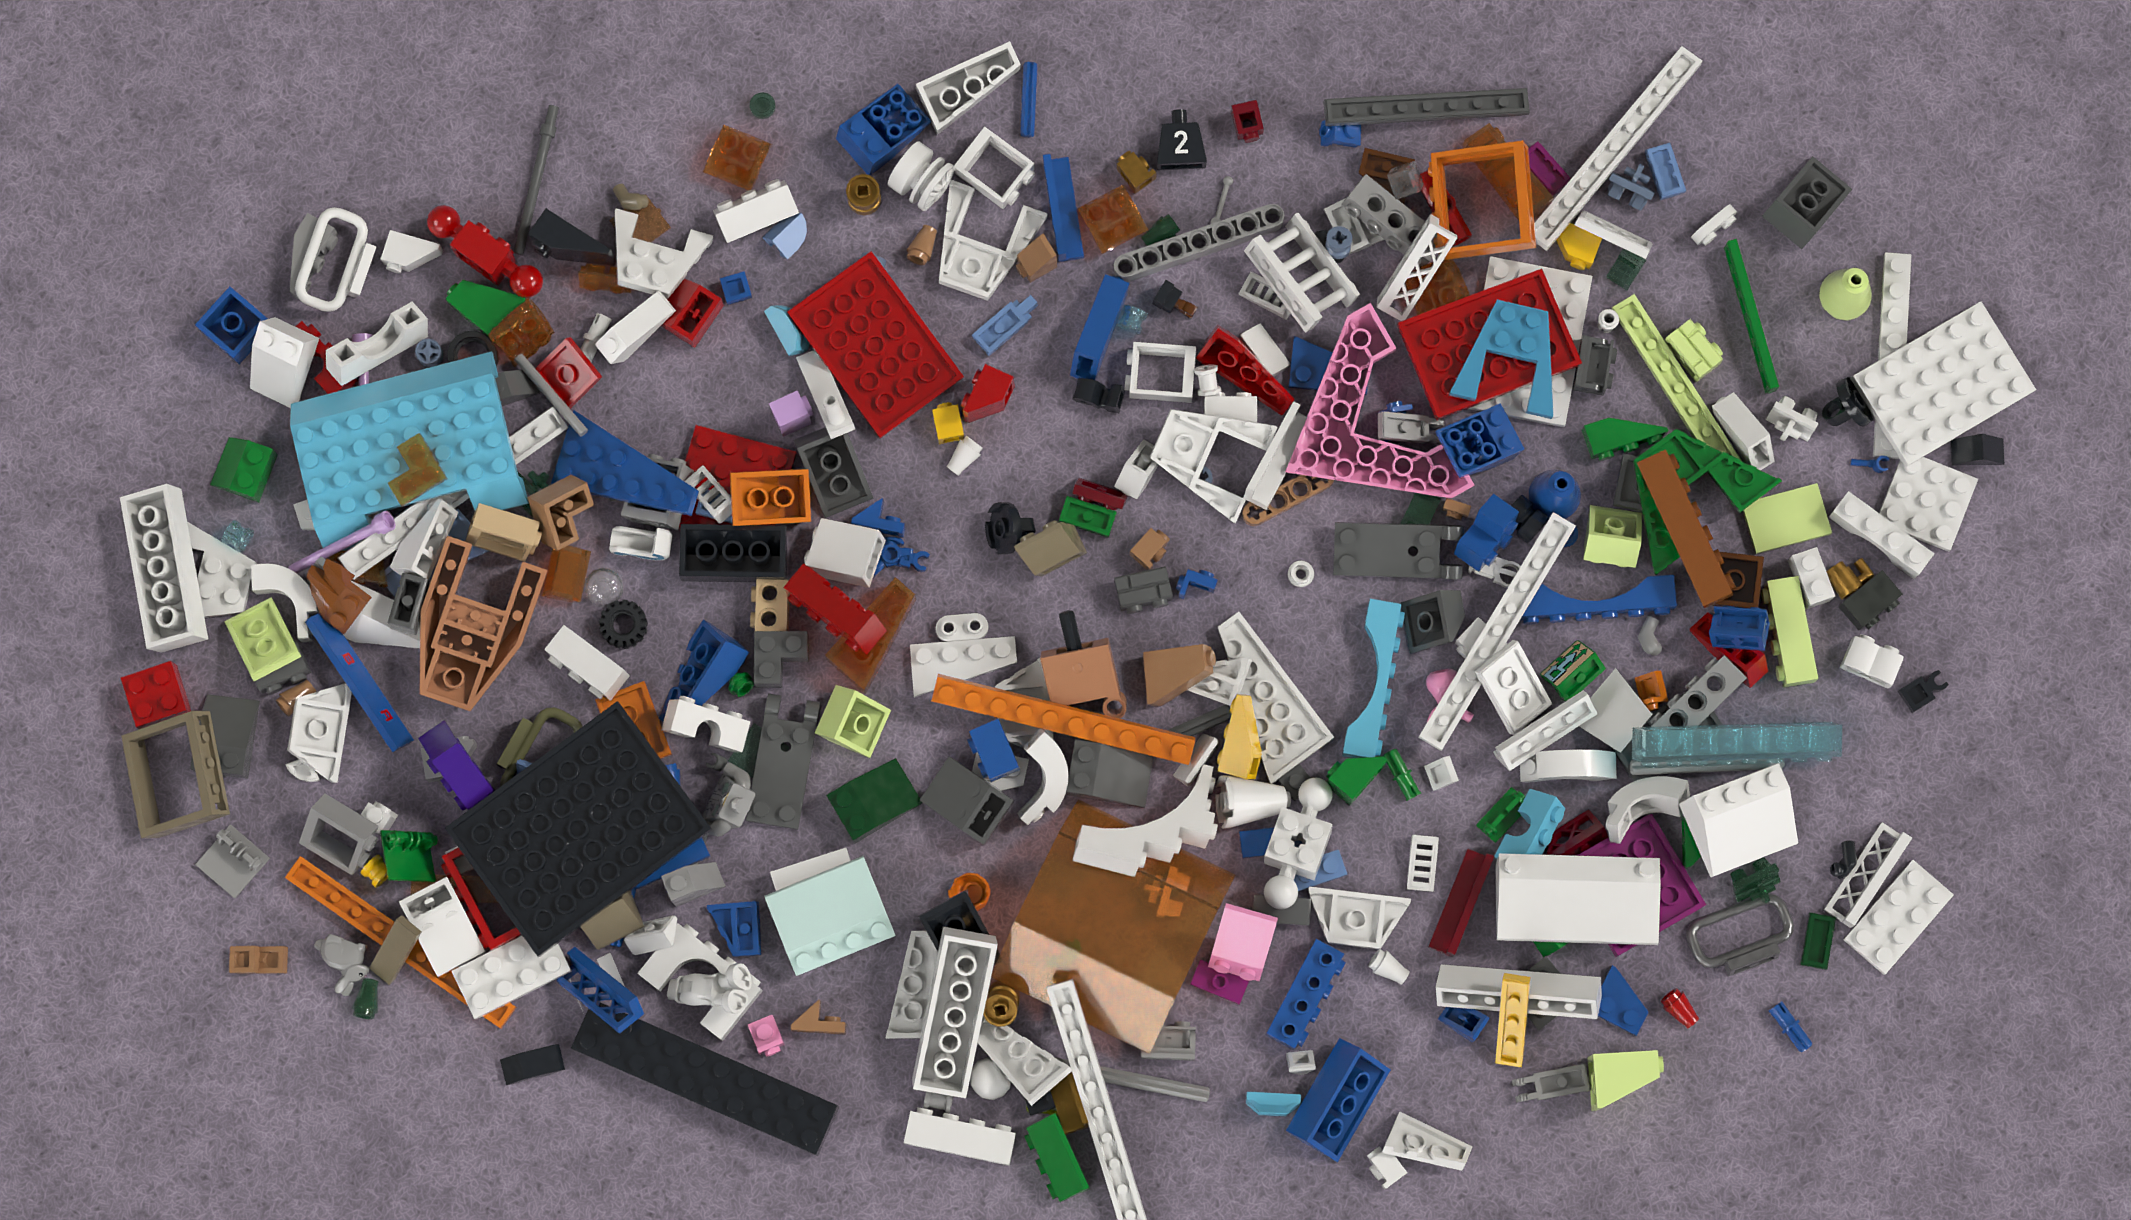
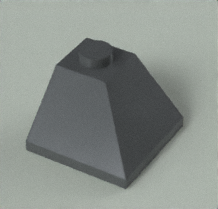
M1439 590L1401 602L1402 612H1405L1404 624L1410 654L1453 642L1465 617L1460 590Z

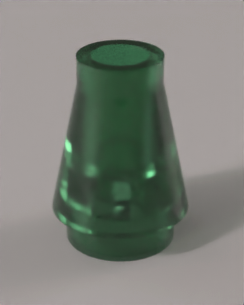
M1167 214L1165 217L1161 216L1141 238L1149 246L1177 236L1176 233L1181 230L1172 217Z
M363 979L352 1005L354 1010L353 1016L362 1019H374L375 1014L378 1013L379 982L377 980Z

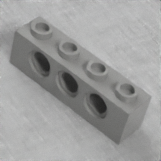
M1367 174L1357 183L1341 204L1349 215L1359 218L1366 224L1369 231L1379 234L1386 240L1390 248L1400 251L1403 255H1405L1412 244L1408 236L1416 238L1425 223L1423 219ZM1368 203L1375 205L1377 212L1370 210ZM1388 219L1393 220L1397 224V228L1391 227ZM1436 232V234L1434 235V237H1433L1432 240H1431V241H1432L1433 248H1435V245H1434V243H1433V240H1434L1435 237H1437V232ZM1432 255L1420 257L1418 264L1421 269L1431 261Z
M1725 655L1720 660L1714 657L1704 667L1707 671L1705 675L1701 678L1696 675L1685 686L1688 691L1682 697L1677 694L1666 704L1670 709L1664 715L1658 712L1648 722L1651 727L1647 730V733L1668 754L1747 678ZM1708 679H1716L1720 684V689L1718 691L1710 690L1707 687ZM1690 697H1697L1701 701V708L1697 710L1692 709L1688 704V699ZM1678 715L1682 719V727L1675 728L1671 726L1669 722L1670 716Z

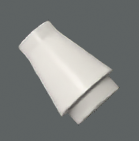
M965 436L963 440L960 439L946 467L959 476L964 469L981 455L979 453L983 448L968 436Z
M1378 949L1368 965L1372 969V973L1396 981L1401 985L1410 973L1387 950L1382 951Z

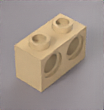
M756 579V586L751 588V602H756L755 612H751L750 627L755 628V631H788L789 600L787 597L789 594L783 588L788 580ZM767 589H775L777 596L773 600H765L763 598L764 592ZM772 614L776 616L775 624L769 627L763 625V618L766 615Z

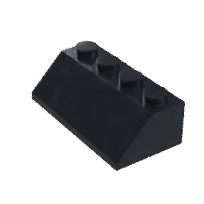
M681 524L679 577L681 581L756 582V579L787 580L786 526Z

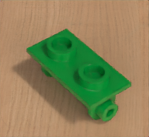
M1511 787L1476 826L1496 843L1521 816L1518 810L1524 802L1525 795Z

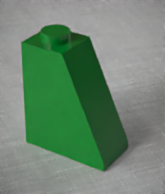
M466 280L452 285L447 292L446 298L447 303L479 331L491 338L495 344L529 307V303L524 297Z

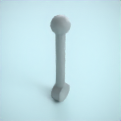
M1226 176L1223 179L1224 188L1216 215L1212 218L1211 224L1221 221L1220 216L1229 186L1233 184V178L1230 176Z

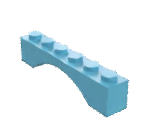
M1376 599L1369 600L1364 629L1371 639L1376 655V685L1368 706L1346 730L1343 757L1366 758L1375 757V755L1380 756L1383 741L1378 740L1379 731L1385 730L1387 715L1383 714L1384 704L1389 705L1392 689L1387 688L1388 679L1394 678L1396 663H1391L1393 653H1398L1400 638L1396 637L1397 627L1402 628L1405 612L1400 611L1401 604Z

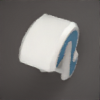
M616 526L612 529L609 550L611 553L620 556L630 555L648 560H665L670 557L673 535L670 531L657 528L656 532Z

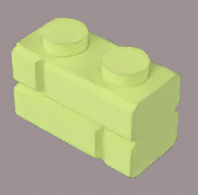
M1689 319L1668 335L1664 341L1695 382H1698L1721 364L1723 352L1715 342L1710 343L1706 339V331L1700 323L1696 322L1694 324Z

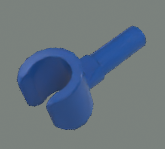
M1880 456L1874 460L1851 459V465L1873 468L1877 473H1883L1888 468H1881L1879 460L1888 461L1890 459L1887 456Z

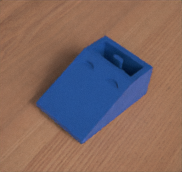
M896 84L841 124L836 140L867 175H872L931 123V120L903 88Z
M1501 403L1435 431L1459 478L1502 465L1513 460L1524 450Z

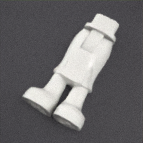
M735 963L728 967L726 975L722 973L712 975L694 973L679 976L677 979L670 980L667 997L669 1000H675L679 1004L722 1006L728 1013L739 1014L745 1009L749 1001L748 995L740 990H750V972L744 964ZM726 988L737 989V990H727V991L725 992V989H726Z

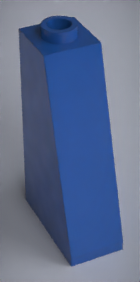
M1105 274L1074 351L1070 376L1096 380L1125 302L1129 282L1124 281L1120 277H1111Z

